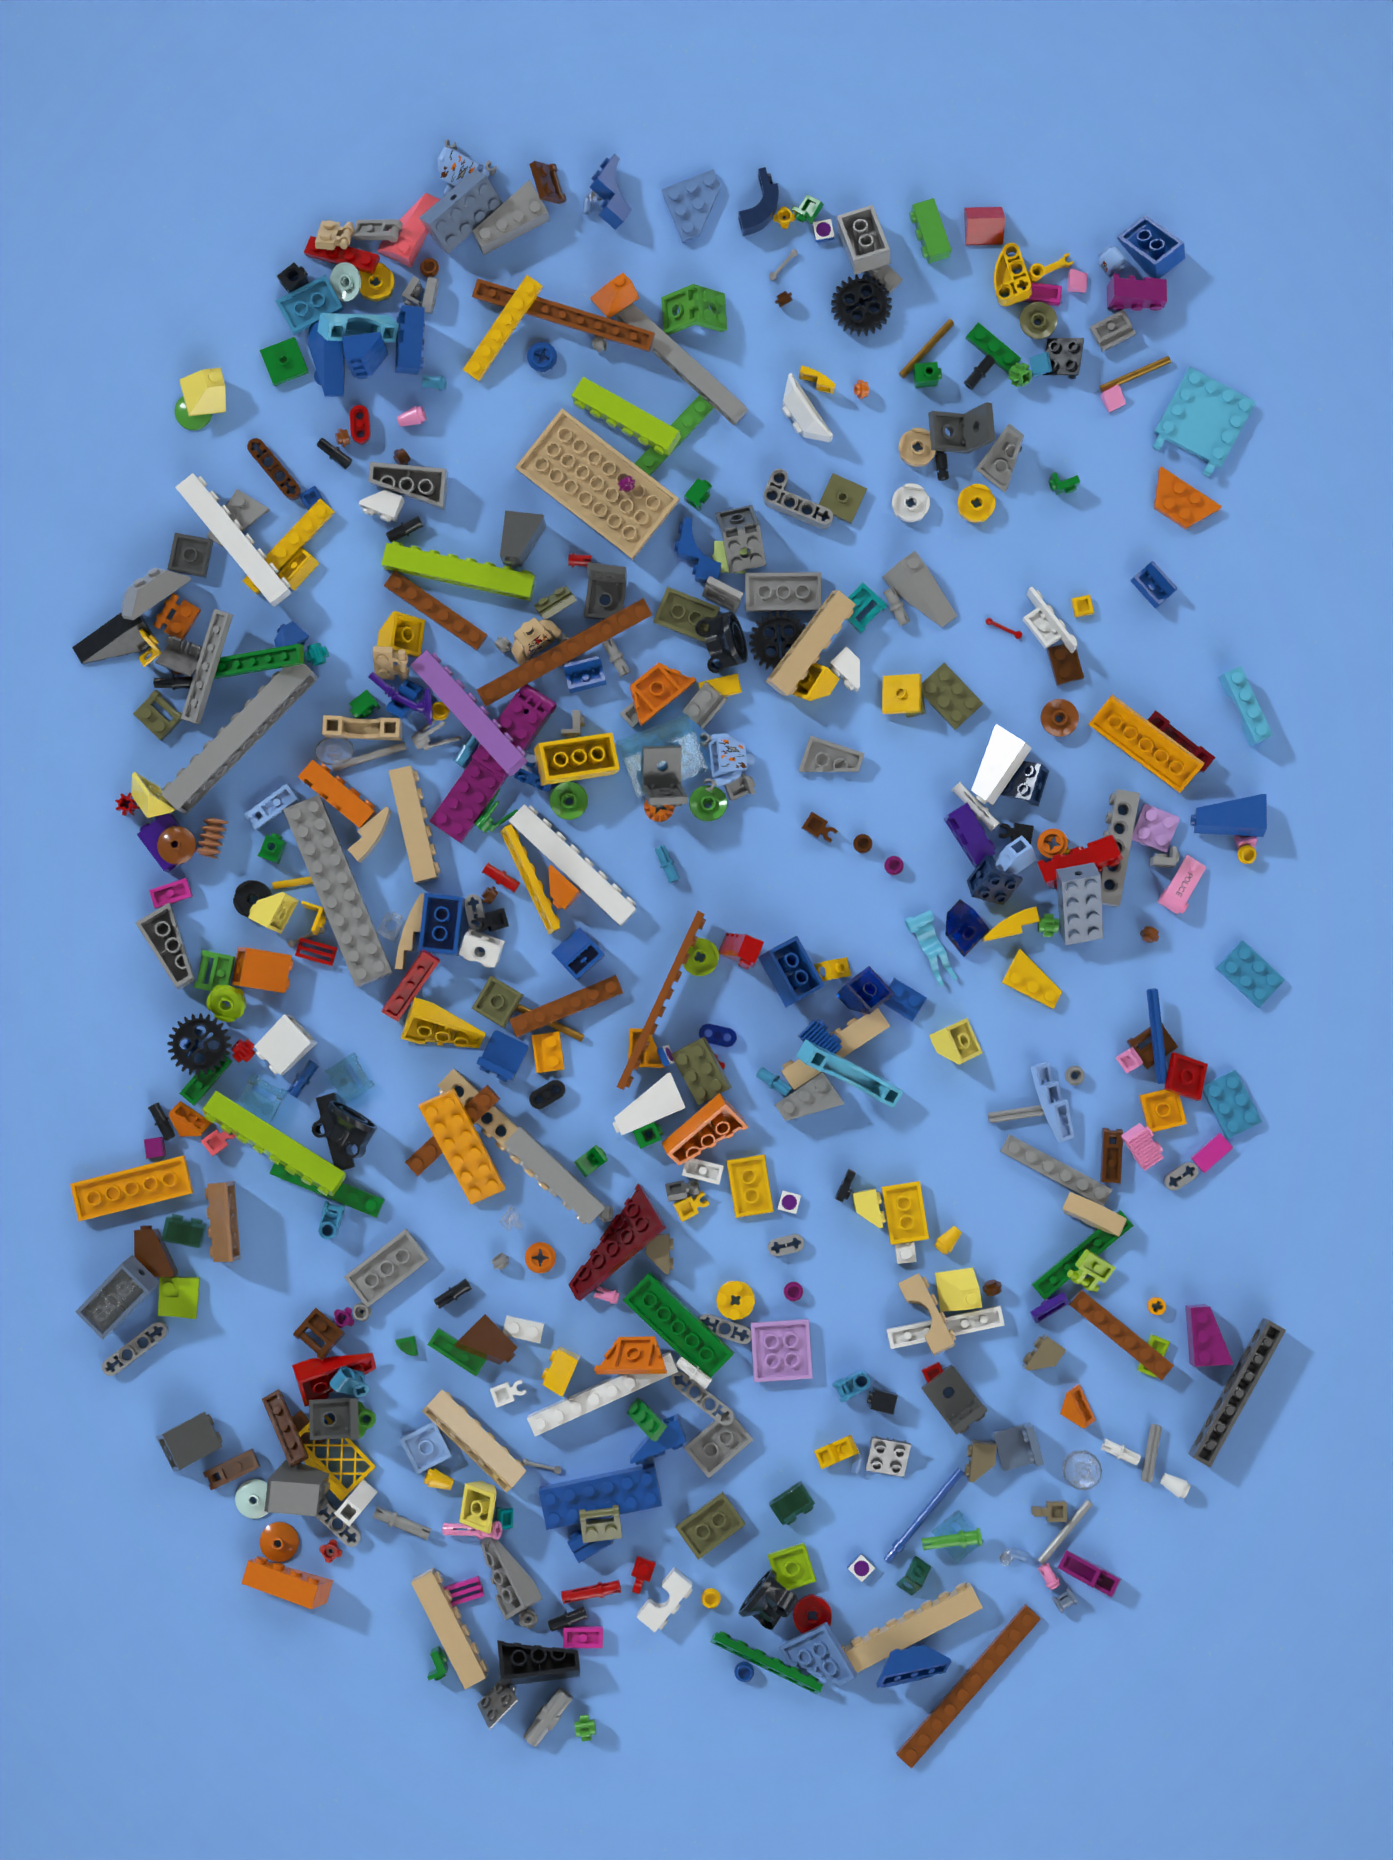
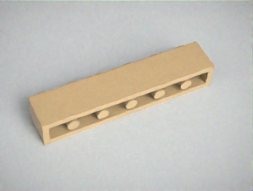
M832 591L765 682L782 696L792 695L798 687L796 684L799 680H803L809 673L808 668L811 664L814 665L819 660V654L822 649H826L830 645L831 637L842 629L843 625L841 624L853 614V608L856 604L841 591Z
M411 765L389 770L413 880L418 884L439 879L438 874L441 873L439 863H435L433 856L436 855L434 843L431 844L429 839L432 836L430 825L426 826L425 818H428L427 810L421 804V800L424 799L421 788L418 789L416 782L419 781L418 772Z
M872 1006L862 1012L864 1016L858 1020L854 1017L846 1023V1028L843 1030L838 1028L830 1033L831 1036L835 1034L842 1041L840 1043L842 1048L836 1055L842 1058L890 1027L878 1007L874 1009ZM792 1059L782 1065L784 1069L781 1070V1073L793 1090L821 1073L806 1065L800 1059L795 1062Z
M441 1390L422 1410L505 1492H508L527 1471L519 1460L514 1459L510 1455L506 1447L501 1446L495 1441L496 1439L491 1433L486 1432L482 1428L478 1420L470 1417L467 1414V1410L453 1400L450 1393Z
M432 1568L413 1578L411 1584L464 1689H467L484 1680L489 1669L485 1660L480 1659L478 1655L480 1653L479 1648L475 1642L472 1643L469 1637L471 1635L470 1630L466 1624L463 1625L458 1607L452 1606L451 1600L453 1598L450 1591L443 1589L442 1582L444 1581L439 1571L436 1572L435 1568Z

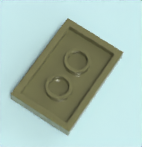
M667 587L653 623L705 643V637H701L696 633L695 626L704 617L712 618L717 616L720 607ZM702 623V628L705 631H709V625Z
M945 663L921 683V695L954 730L983 705L978 697Z
M705 1036L671 1054L698 1105L732 1088Z
M722 1491L677 1524L675 1528L699 1560L745 1526L746 1523Z

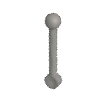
M791 250L790 255L775 272L770 273L769 279L771 281H775L776 275L793 257L797 256V250Z
M320 928L319 933H325V928ZM309 933L301 938L308 939L314 936V934ZM299 939L290 940L288 946L293 948L295 944L299 943Z
M528 1459L522 1460L524 1466L530 1465L554 1471L555 1474L561 1473L560 1466L552 1467L530 1462Z

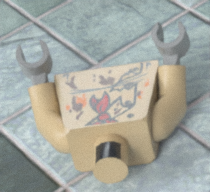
M532 618L530 621L523 623L521 628L513 634L515 641L511 651L518 664L522 665L555 641V638H558L560 644L569 639L566 634H561L562 631L551 620L539 621L536 618Z

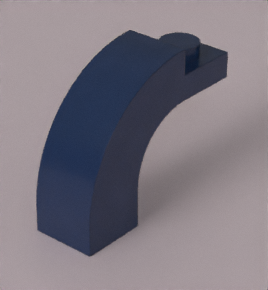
M766 167L758 169V180L763 195L761 201L753 208L738 212L742 236L754 234L762 230L769 224L777 210L778 183L773 184L771 174H767Z

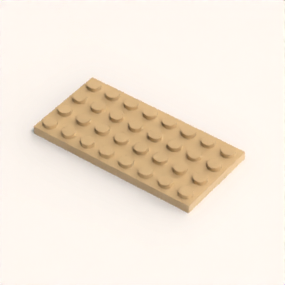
M564 409L558 412L515 467L517 471L632 560L680 501L672 492ZM627 476H631L635 480V487L627 493L624 490L619 491L618 482Z

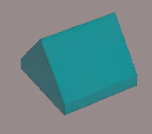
M496 1507V1521L501 1523L502 1530L513 1528L514 1508Z

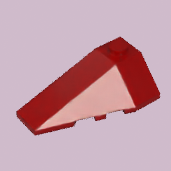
M373 1353L326 1357L323 1360L312 1358L292 1365L304 1406H309V1400L327 1399L329 1397L328 1394L334 1391L330 1386V1381L342 1366L362 1371L365 1375L376 1369Z

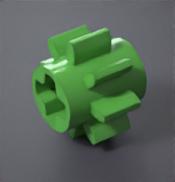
M1016 363V365L1010 368L1008 379L1012 380V385L1024 387L1030 382L1032 371L1028 369L1029 365Z
M1043 914V918H1039L1038 932H1043V937H1052L1053 933H1058L1059 919L1054 918V914Z
M581 1715L579 1721H575L576 1737H581L582 1742L590 1741L591 1735H596L595 1719H589V1715Z

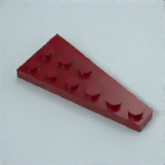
M639 1183L634 1188L636 1191L633 1196L624 1203L626 1206L622 1212L615 1216L599 1239L601 1241L600 1244L590 1252L589 1255L591 1257L579 1268L568 1284L577 1300L581 1301L667 1228L643 1186Z

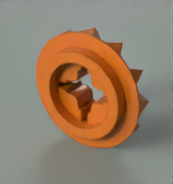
M645 799L644 810L651 820L663 822L672 816L674 806L663 805L667 810L660 809L655 814L656 807L649 806L647 799Z
M1048 829L1040 834L1037 847L1043 856L1050 859L1054 855L1065 853L1068 848V839L1061 830ZM1055 837V842L1060 846H1054L1051 850L1050 845L1047 843L1052 842Z
M544 1242L532 1244L525 1253L526 1265L535 1273L548 1272L556 1261L554 1249ZM540 1249L543 1256L549 1257L542 1261L541 1266L538 1259L532 1258L539 1255Z

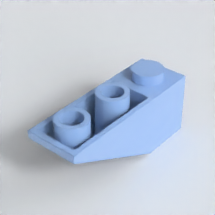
M1020 836L1008 844L994 862L997 870L1016 875L1037 861V857L1033 847L1023 836Z

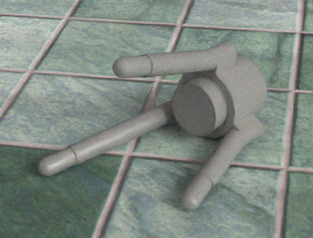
M433 719L432 725L438 720ZM444 721L427 732L426 730L431 726L426 724L422 729L415 732V735L411 736L417 749L423 748L425 751L432 747L461 740V737L458 736L429 744L428 742L431 741L429 735L446 724Z

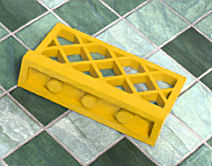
M327 1414L324 1416L328 1421V1425L334 1423ZM309 1423L299 1432L300 1437L305 1432H310L308 1430L310 1428ZM341 1438V1444H329V1439H327V1444H315V1440H313V1444H304L309 1458L303 1462L308 1466L329 1473V1489L340 1501L376 1467L349 1438H344L348 1444H343V1438ZM307 1446H313V1452ZM315 1446H327L326 1458H318L315 1455ZM329 1446H341L340 1458H329ZM343 1447H352L355 1450L354 1458H343ZM328 1461H340V1472H331L328 1469ZM342 1461H354V1472H342ZM356 1461H365L370 1467L365 1472H356ZM335 1475H340V1479L338 1480ZM342 1475H354L353 1484L348 1488L342 1484Z

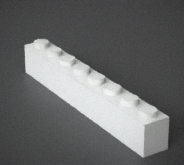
M192 473L175 488L273 607L277 606L292 594L288 589L291 585L284 577L280 579L276 573L279 572L272 562L268 565L264 560L267 556L260 548L258 550L254 548V540L249 534L244 535L240 531L243 527L236 519L234 521L231 520L229 517L231 512L225 505L221 507L217 503L219 500L217 495L213 491L208 492L205 488L208 484L201 476L197 478Z
M524 804L509 820L510 824L617 924L622 926L637 910L634 907L636 903L630 897L625 899L620 894L622 890L615 883L611 886L606 881L608 877L601 870L596 872L592 868L594 864L587 857L585 859L581 858L578 855L580 851L573 844L571 846L564 842L566 838L559 831L557 833L550 829L552 825L545 818L541 820L536 816L538 812L531 805L527 807Z
M671 1351L662 1355L667 1374H618L528 1415L527 1420L534 1436L540 1435L677 1373L678 1367Z

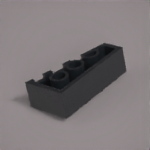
M497 1640L501 1687L580 1677L578 1650L556 1647L547 1648L540 1645H522V1643H506Z

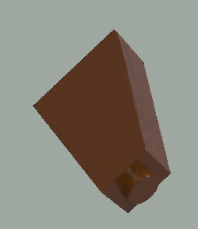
M152 1225L140 1226V1229L134 1230V1257L154 1277H174L178 1275V1270L159 1229H152Z
M486 1314L454 1344L456 1348L499 1365L504 1361L508 1363L515 1356L513 1352L518 1348Z

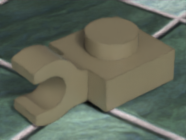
M1065 1500L1046 1501V1507L1031 1506L1034 1517L1046 1516L1047 1522H1067V1502Z

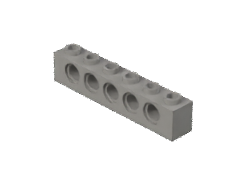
M1117 789L1110 795L1109 805H1111V810L1107 812L1105 823H1108L1107 831L1104 830L1102 838L1113 835L1124 859L1115 865L1116 869L1114 872L1110 871L1107 866L1103 867L1102 871L1099 872L1101 877L1102 905L1120 906L1140 793ZM1118 806L1125 808V815L1118 813ZM1115 825L1122 827L1123 831L1121 834L1115 832ZM1106 880L1112 883L1111 890H1107L1104 887Z

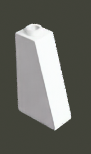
M997 724L994 727L972 791L977 795V800L983 804L988 802L991 805L996 802L1032 749L1026 742Z
M671 1072L667 1073L614 1117L615 1122H613L616 1133L620 1132L621 1135H624L686 1108Z

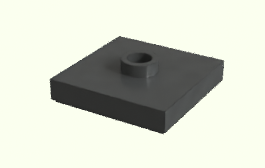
M175 533L167 570L206 578L213 540Z

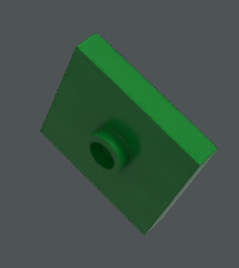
M295 337L260 350L274 386L309 373Z

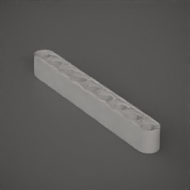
M633 303L614 315L619 322L654 332L655 336L650 350L731 424L735 425L748 412V409L740 400Z

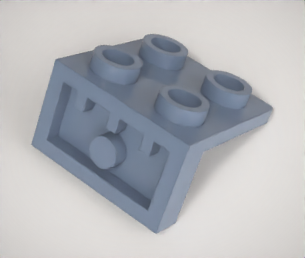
M1030 1422L993 1433L1004 1471L1032 1463L1036 1466L1044 1464L1034 1426Z

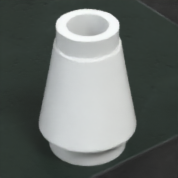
M1166 1473L1160 1481V1484L1176 1497L1183 1499L1191 1487L1187 1480Z

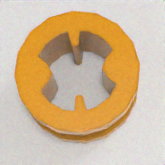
M1153 1297L1148 1300L1147 1309L1154 1315H1162L1166 1310V1304L1161 1298ZM1159 1301L1161 1308L1153 1311L1152 1304H1156Z

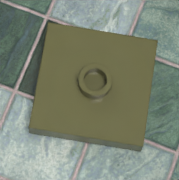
M833 473L819 505L830 509L833 516L852 524L867 488Z
M490 976L471 1009L505 1028L524 994L499 979Z

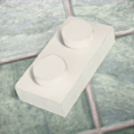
M692 1158L685 1162L682 1176L719 1185L724 1166Z
M507 1315L503 1333L509 1337L540 1343L545 1323Z

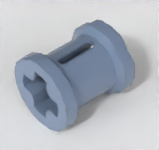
M1069 1588L1060 1596L1052 1597L1061 1614L1069 1606L1078 1604Z

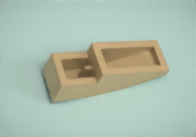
M387 806L357 831L362 837L347 849L359 863L375 848L386 829L391 815V810Z
M1069 1192L1062 1208L1064 1214L1082 1220L1087 1225L1118 1237L1127 1220L1110 1209L1072 1192Z

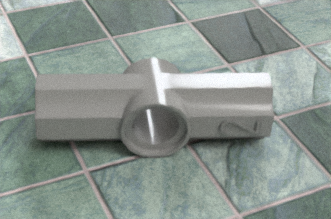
M559 1687L549 1702L541 1707L535 1716V1720L523 1735L529 1744L537 1747L546 1733L554 1728L562 1712L573 1699L569 1692Z

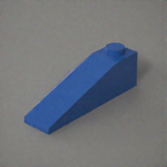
M318 321L309 327L308 346L325 397H344L345 355L343 341H327L317 332Z

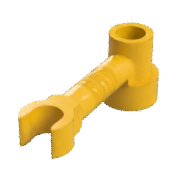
M1070 253L1064 254L1061 259L1045 267L1040 263L1033 264L1028 272L1030 281L1036 283L1047 273L1059 268L1071 267L1074 261L1070 263L1065 261Z

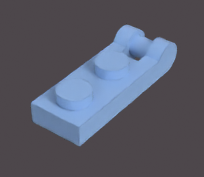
M285 784L246 812L244 816L247 820L251 821L253 829L257 831L283 812V809L293 805L299 799L289 785ZM259 812L263 816L261 819H258L256 816Z

